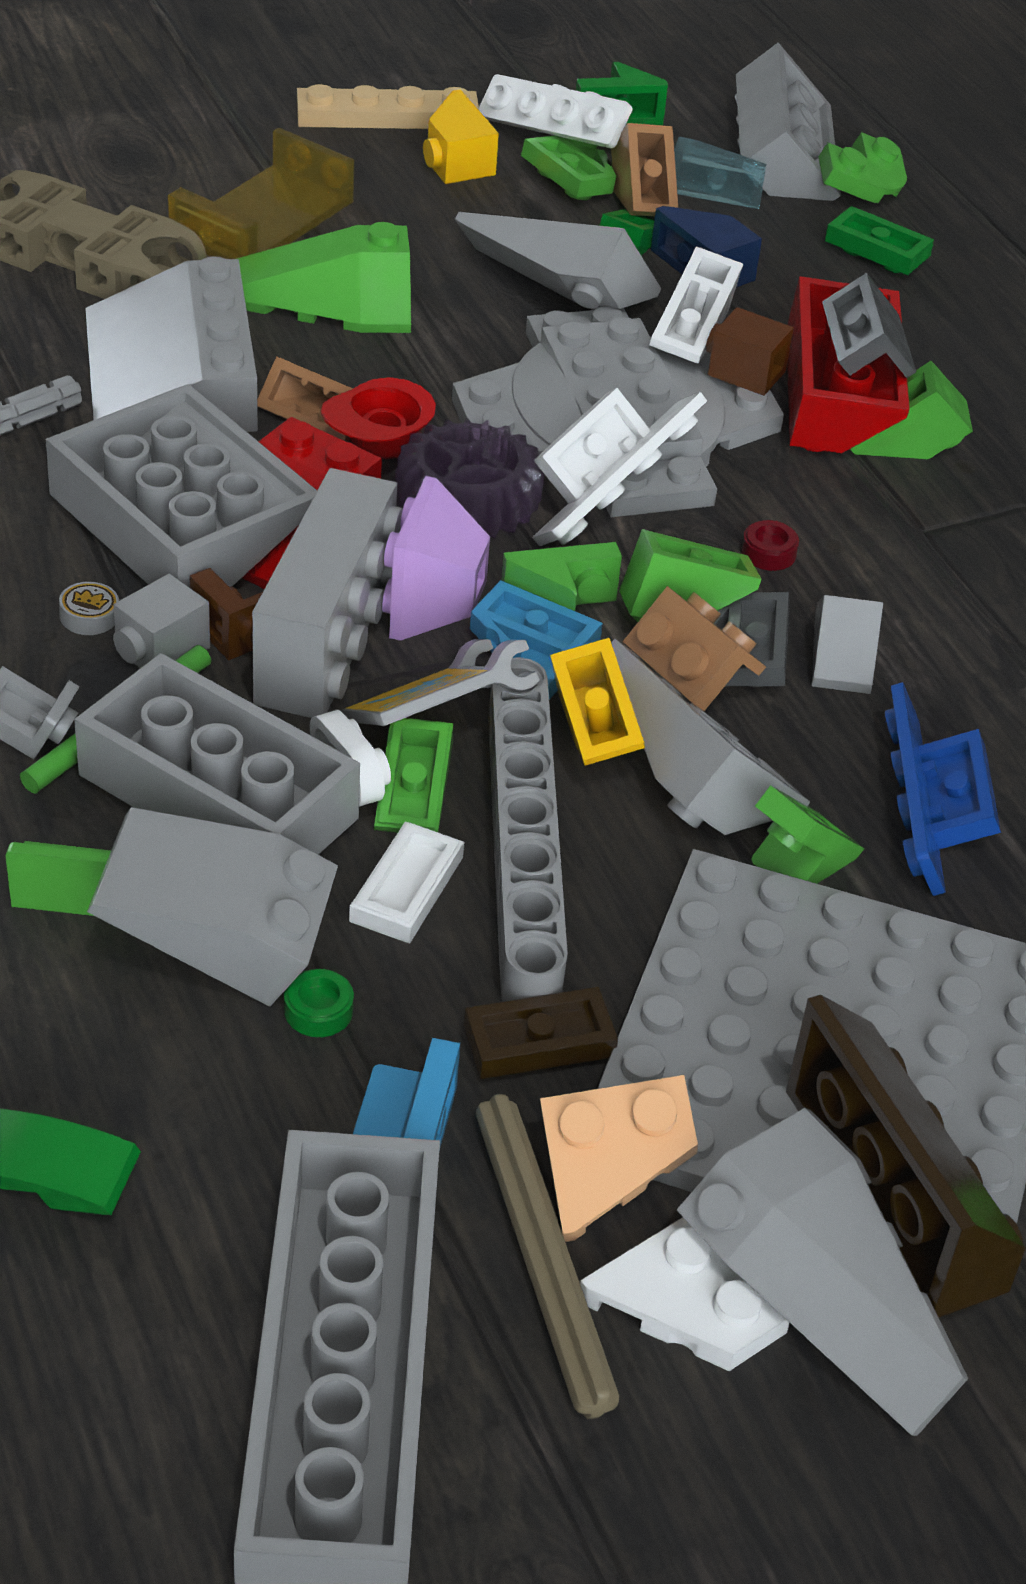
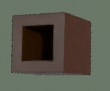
M736 307L722 323H716L710 331L706 343V352L711 354L708 375L765 396L786 371L794 327Z

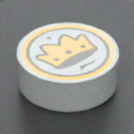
M80 582L70 585L63 590L59 597L60 621L65 628L77 634L96 635L104 633L115 626L113 604L119 601V597L111 587L98 582Z

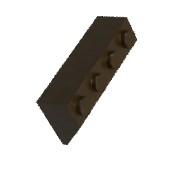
M821 994L808 998L786 1093L798 1111L803 1108L810 1109L861 1160L872 1182L868 1186L885 1221L892 1223L903 1245L899 1249L920 1291L928 1295L938 1318L1009 1293L1026 1250L1021 1232L1015 1221L1009 1215L1001 1212L983 1186L982 1177L976 1164L969 1157L962 1155L945 1130L937 1107L932 1102L925 1101L908 1076L900 1053L895 1048L889 1047L873 1023Z

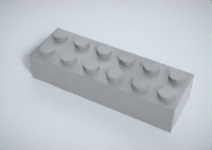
M288 1130L234 1546L235 1584H408L440 1140Z

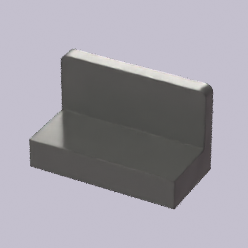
M867 273L822 301L838 362L849 375H852L885 353L888 354L906 378L916 373L899 314Z

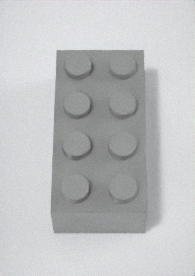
M329 468L252 611L254 705L312 718L327 713L334 698H343L348 686L350 663L352 660L360 661L364 654L368 638V626L370 623L378 624L383 612L382 602L385 587L389 578H392V568L384 566V554L390 533H399L401 530L400 523L403 508L396 507L397 482Z
M162 653L158 654L74 719L79 775L134 808L281 834L318 855L359 819L360 762Z

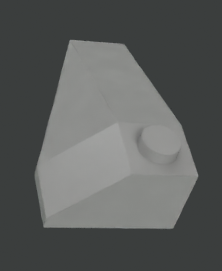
M458 212L455 221L476 250L585 308L596 309L599 306H608L621 309L658 297L661 291L660 285L624 228Z
M614 638L611 644L644 740L647 758L655 779L673 796L667 806L675 814L696 829L705 821L724 835L773 821L755 807L770 785L806 806L809 805L810 801L764 760L755 757L738 742L739 739L729 730L690 702L635 652Z
M803 1108L725 1153L678 1207L677 1211L732 1270L908 1433L918 1436L969 1378L928 1295L920 1291L899 1249L903 1245L892 1223L885 1221L868 1186L872 1182L861 1160L810 1109Z

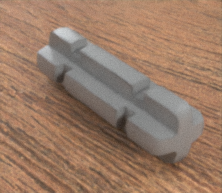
M66 375L50 381L49 388H47L46 384H42L5 398V405H2L0 401V436L13 431L12 425L14 424L18 429L58 413V407H60L62 412L79 406L82 402L79 383L75 382L71 376Z

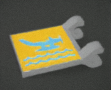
M475 639L465 643L459 649L449 668L362 701L341 711L348 719H354L357 723L385 726L477 689L489 688L492 683L506 689L526 690L534 687L540 680L537 671H526L516 676L511 670L510 664L513 656L529 650L526 640H507L500 643L492 652L485 666H475V661L479 654L493 649L491 640Z

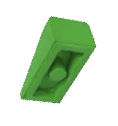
M404 718L390 724L385 756L391 771V782L385 785L384 797L378 801L374 830L398 833L406 821L439 832L453 745V723Z

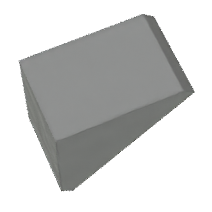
M824 595L817 602L814 625L813 687L871 694L883 602Z

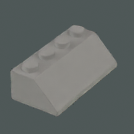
M777 43L736 73L737 93L735 94V100L738 106L736 121L739 126L737 143L740 148L741 161L738 163L739 168L750 184L755 185L758 183L769 196L834 201L841 196V191L823 183L818 159L827 142L835 145L831 105L783 47Z

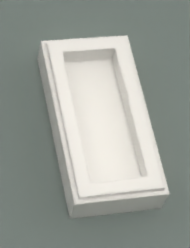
M405 821L350 905L349 922L410 944L463 859L464 842Z

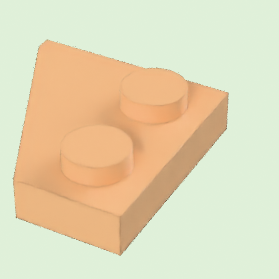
M684 1075L540 1098L561 1229L565 1242L575 1241L586 1233L588 1225L619 1203L623 1207L644 1192L651 1180L662 1173L672 1172L697 1154L698 1142Z

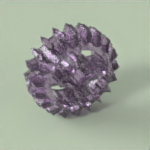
M466 418L464 423H453L449 419H445L442 427L431 424L426 425L423 433L410 435L409 443L401 446V452L397 459L395 482H397V495L401 500V508L404 507L408 497L416 498L425 476L433 477L443 484L491 538H496L500 529L506 532H515L518 523H529L531 514L538 510L539 502L542 500L545 474L534 462V459L538 457V448L527 444L526 435H511L509 426L492 427L489 420L478 424L471 423L468 418Z

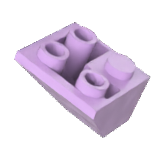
M425 476L416 498L408 497L406 499L401 516V530L399 533H390L384 554V566L392 568V578H389L385 587L382 611L390 614L389 638L400 641L471 617V611L478 604L487 582L490 536L437 478Z

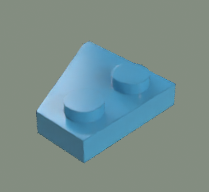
M501 580L471 611L470 630L478 639L491 640L493 649L490 650L491 652L500 643L507 640L527 641L529 650L517 653L513 658L531 659L545 669L548 678L549 700L557 692L550 655L601 640L603 624L600 621Z

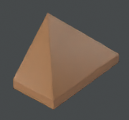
M276 356L257 399V407L284 419L293 417L304 421L346 442L350 440V437L335 431L326 424L320 412L326 400L353 388Z

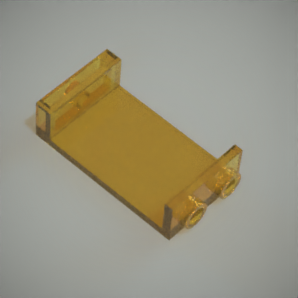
M277 128L273 131L272 166L214 202L182 187L168 194L169 218L194 231L202 240L206 255L210 257L237 259L287 245L353 202L354 159L282 128Z

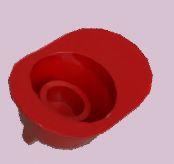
M387 377L369 380L349 391L329 398L323 403L320 413L326 424L335 431L350 437L352 444L382 459H394L408 454L414 448L422 428L434 418L436 403L432 395L421 385L405 379Z

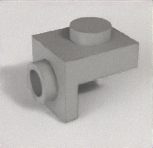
M2 666L0 669V740L32 759H35L47 739L59 745L78 714L77 711L68 707L80 686L68 680L56 699Z

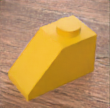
M461 89L453 90L429 119L428 139H425L423 142L425 162L445 184L496 175L499 133Z
M610 638L550 655L560 700L573 741L584 766L645 748Z

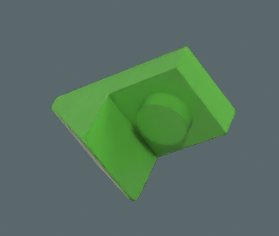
M616 542L504 552L501 581L575 611L576 605L616 601L622 555Z
M771 785L755 805V807L773 820L767 829L769 835L753 854L752 862L757 867L818 884L856 860L864 850L862 846L819 812Z

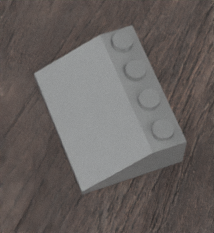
M213 256L202 260L185 261L85 308L93 420L189 384L246 432L258 431L257 373L239 259H225Z
M189 384L46 439L50 495L148 585L170 573L190 588V575L211 568L228 586H233L300 524L317 492L314 487Z

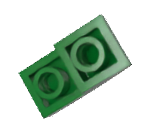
M0 1109V1189L37 1193L50 1209L112 1215L141 1153L135 1143L70 1121L17 1110Z

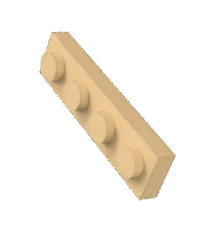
M317 84L308 88H297L298 127L428 129L430 117L453 90L459 89L464 92L478 110L479 105L476 91H467L461 87H449L444 90H422L415 86H405L399 90L361 85L354 89H336L327 85Z

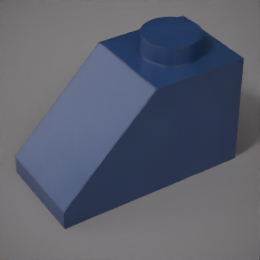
M669 206L656 208L651 251L680 274H683L697 246L743 264L736 287L755 281L762 238L734 217Z

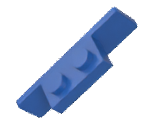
M901 682L891 685L894 708L885 710V717L893 743L900 746V750L891 752L894 772L900 787H906V793L897 795L898 808L905 829L907 831L912 830L913 838L903 840L907 863L913 877L924 875L932 895L936 896L946 893L939 849L1001 833L986 747L979 729L923 745L919 719L905 685Z

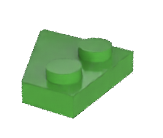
M555 135L524 140L521 156L535 166L540 175L551 178L564 188L565 193L571 198L589 200L592 196L613 193L617 176L613 167L607 163L608 157L605 150L596 149L597 145Z

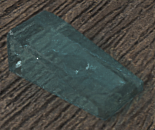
M678 138L674 148L677 194L750 208H760L767 164L695 139Z

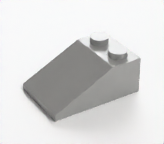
M131 807L125 815L87 912L270 1007L309 964L338 865L281 834Z

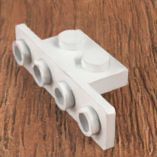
M499 74L493 76L479 107V111L489 121L607 148H614L617 145L621 132L633 109L626 101L603 97L591 91L584 93L570 90L557 84L551 86Z
M618 388L607 392L534 459V462L568 503L532 537L535 542L542 546L558 540L561 545H564L580 534L588 525L583 518L595 506L599 510L603 509L616 500L625 490L621 481L632 471L638 475L652 466L662 456L658 447L668 437L674 441L688 432L698 422L694 413L707 402L704 395L698 392L678 401L648 428Z

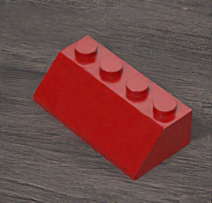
M799 276L787 324L794 327L788 356L790 446L802 447L812 452L829 451L844 453L906 419L910 408L907 378L887 353L852 375H849L838 362L822 301L849 283ZM879 288L899 314L902 323L899 291Z

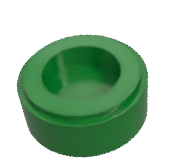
M326 969L304 971L285 990V1018L294 1030L310 1037L332 1036L345 1029L352 1019L354 1005L353 988L345 977L334 971Z

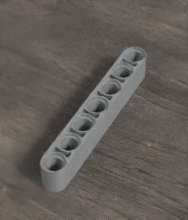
M521 657L511 659L512 672L518 676L526 671H537L540 681L534 687L526 690L506 689L492 683L488 717L502 1002L562 993L568 954L548 678L545 669L539 663Z

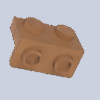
M668 586L623 640L624 644L690 702L703 711L707 709L742 664L758 676L766 668L763 663L750 653L757 645L754 640L730 621L723 629L719 628L715 621L720 617L721 613L695 592L686 601Z

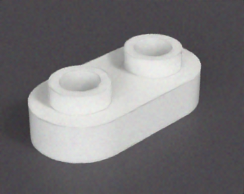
M340 710L312 717L310 721V735L360 762L359 806L382 800L385 793V785L391 782V771L384 752L380 748L374 749L362 735L358 723L354 719H348Z

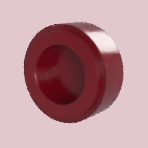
M774 520L758 521L745 529L741 553L749 556L754 567L769 571L783 570L790 567L796 560L799 536L790 526Z

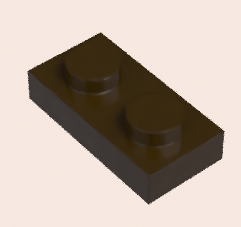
M599 987L465 1008L463 1026L480 1079L610 1058L613 1048H617L618 1037Z

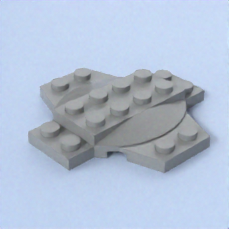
M602 306L595 310L551 311L542 315L527 316L526 335L532 348L524 355L520 362L453 383L452 390L453 405L477 463L537 469L540 468L534 462V459L607 392L615 388L619 389L648 428L675 403L701 392L707 399V402L694 413L698 422L678 439L672 441L668 437L658 447L662 456L652 466L638 475L632 471L621 481V484L625 487L624 492L606 506L610 517L715 506L717 487L706 467L710 461V454L716 445L720 443L721 447L730 450L781 432L784 417L770 390L763 396L709 376L710 353L706 352L697 364L649 346L651 337L640 318H629L624 308L616 309L609 306Z

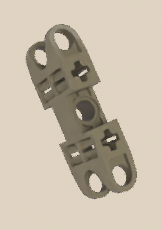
M14 170L0 180V261L31 272L44 261H48L75 271L76 289L106 299L176 265L190 261L178 255L175 248L176 242L185 245L189 249L193 260L207 258L205 247L198 235L190 228L165 216L130 205L119 215L105 212L87 205L85 188L31 171ZM12 184L20 187L17 195L13 192Z

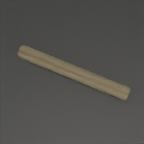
M505 1094L493 1095L490 1101H485L478 1105L476 1118L574 1409L578 1413H582L587 1419L600 1418L604 1413L612 1411L618 1406L619 1393L517 1104L509 1101L508 1096Z

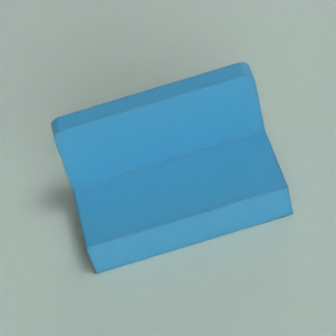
M432 1038L423 1072L382 1064L375 1065L353 1134L440 1140L441 1147L457 1089L460 1043Z

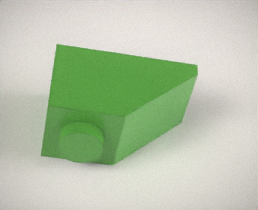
M929 361L917 369L915 374L907 378L910 408L907 418L850 450L856 455L930 459L944 449L956 446L965 436L973 432L967 400L932 361Z
M642 529L619 592L630 616L639 622L667 586L686 601L695 592L718 611L758 590L762 579L748 555Z

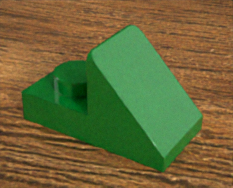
M612 62L610 78L577 79L576 91L584 93L591 91L603 97L628 102L633 109L627 123L663 125L668 83L665 79L621 62Z

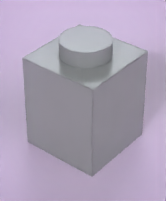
M170 573L113 604L115 623L113 641L116 650L125 661L131 664L134 663L139 668L143 667L160 653L176 660L195 645H200L206 650L210 648L209 602Z

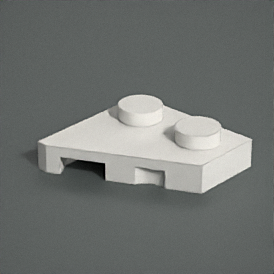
M684 1217L580 1280V1285L589 1308L598 1311L601 1304L605 1303L642 1320L640 1331L666 1343L682 1344L691 1349L695 1356L727 1371H731L785 1335L789 1326V1321L732 1270Z

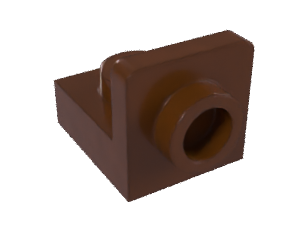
M211 568L190 575V589L209 602L210 642L228 661L253 651L252 611L263 592L242 599L238 590L233 586H228Z

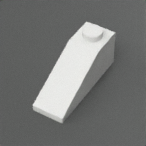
M696 246L651 337L649 346L698 364L706 353V343L711 329L716 323H722L729 311L743 264Z

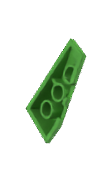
M389 222L355 225L237 258L239 259L247 311L267 314L276 308L298 313V321L314 324L317 316L342 320L343 329L354 332L411 333L410 248L407 226L394 225Z

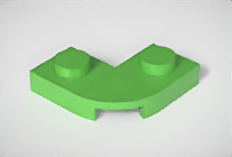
M861 132L852 148L845 147L843 149L827 142L818 156L824 184L869 202L879 203L884 195L897 197L907 181L901 150L893 141L885 137L875 138Z

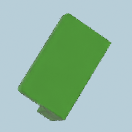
M25 841L24 843L11 842L6 852L11 907L94 916L88 913L87 910L111 850Z

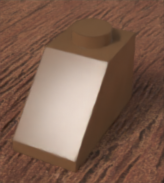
M627 123L621 132L617 145L611 149L612 167L617 176L614 193L630 215L655 216V211L658 207L669 206L678 208L673 127Z

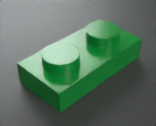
M850 206L828 224L825 238L826 242L842 248L847 254L862 256L883 265L888 271L905 275L912 273L931 256L934 239L853 206Z

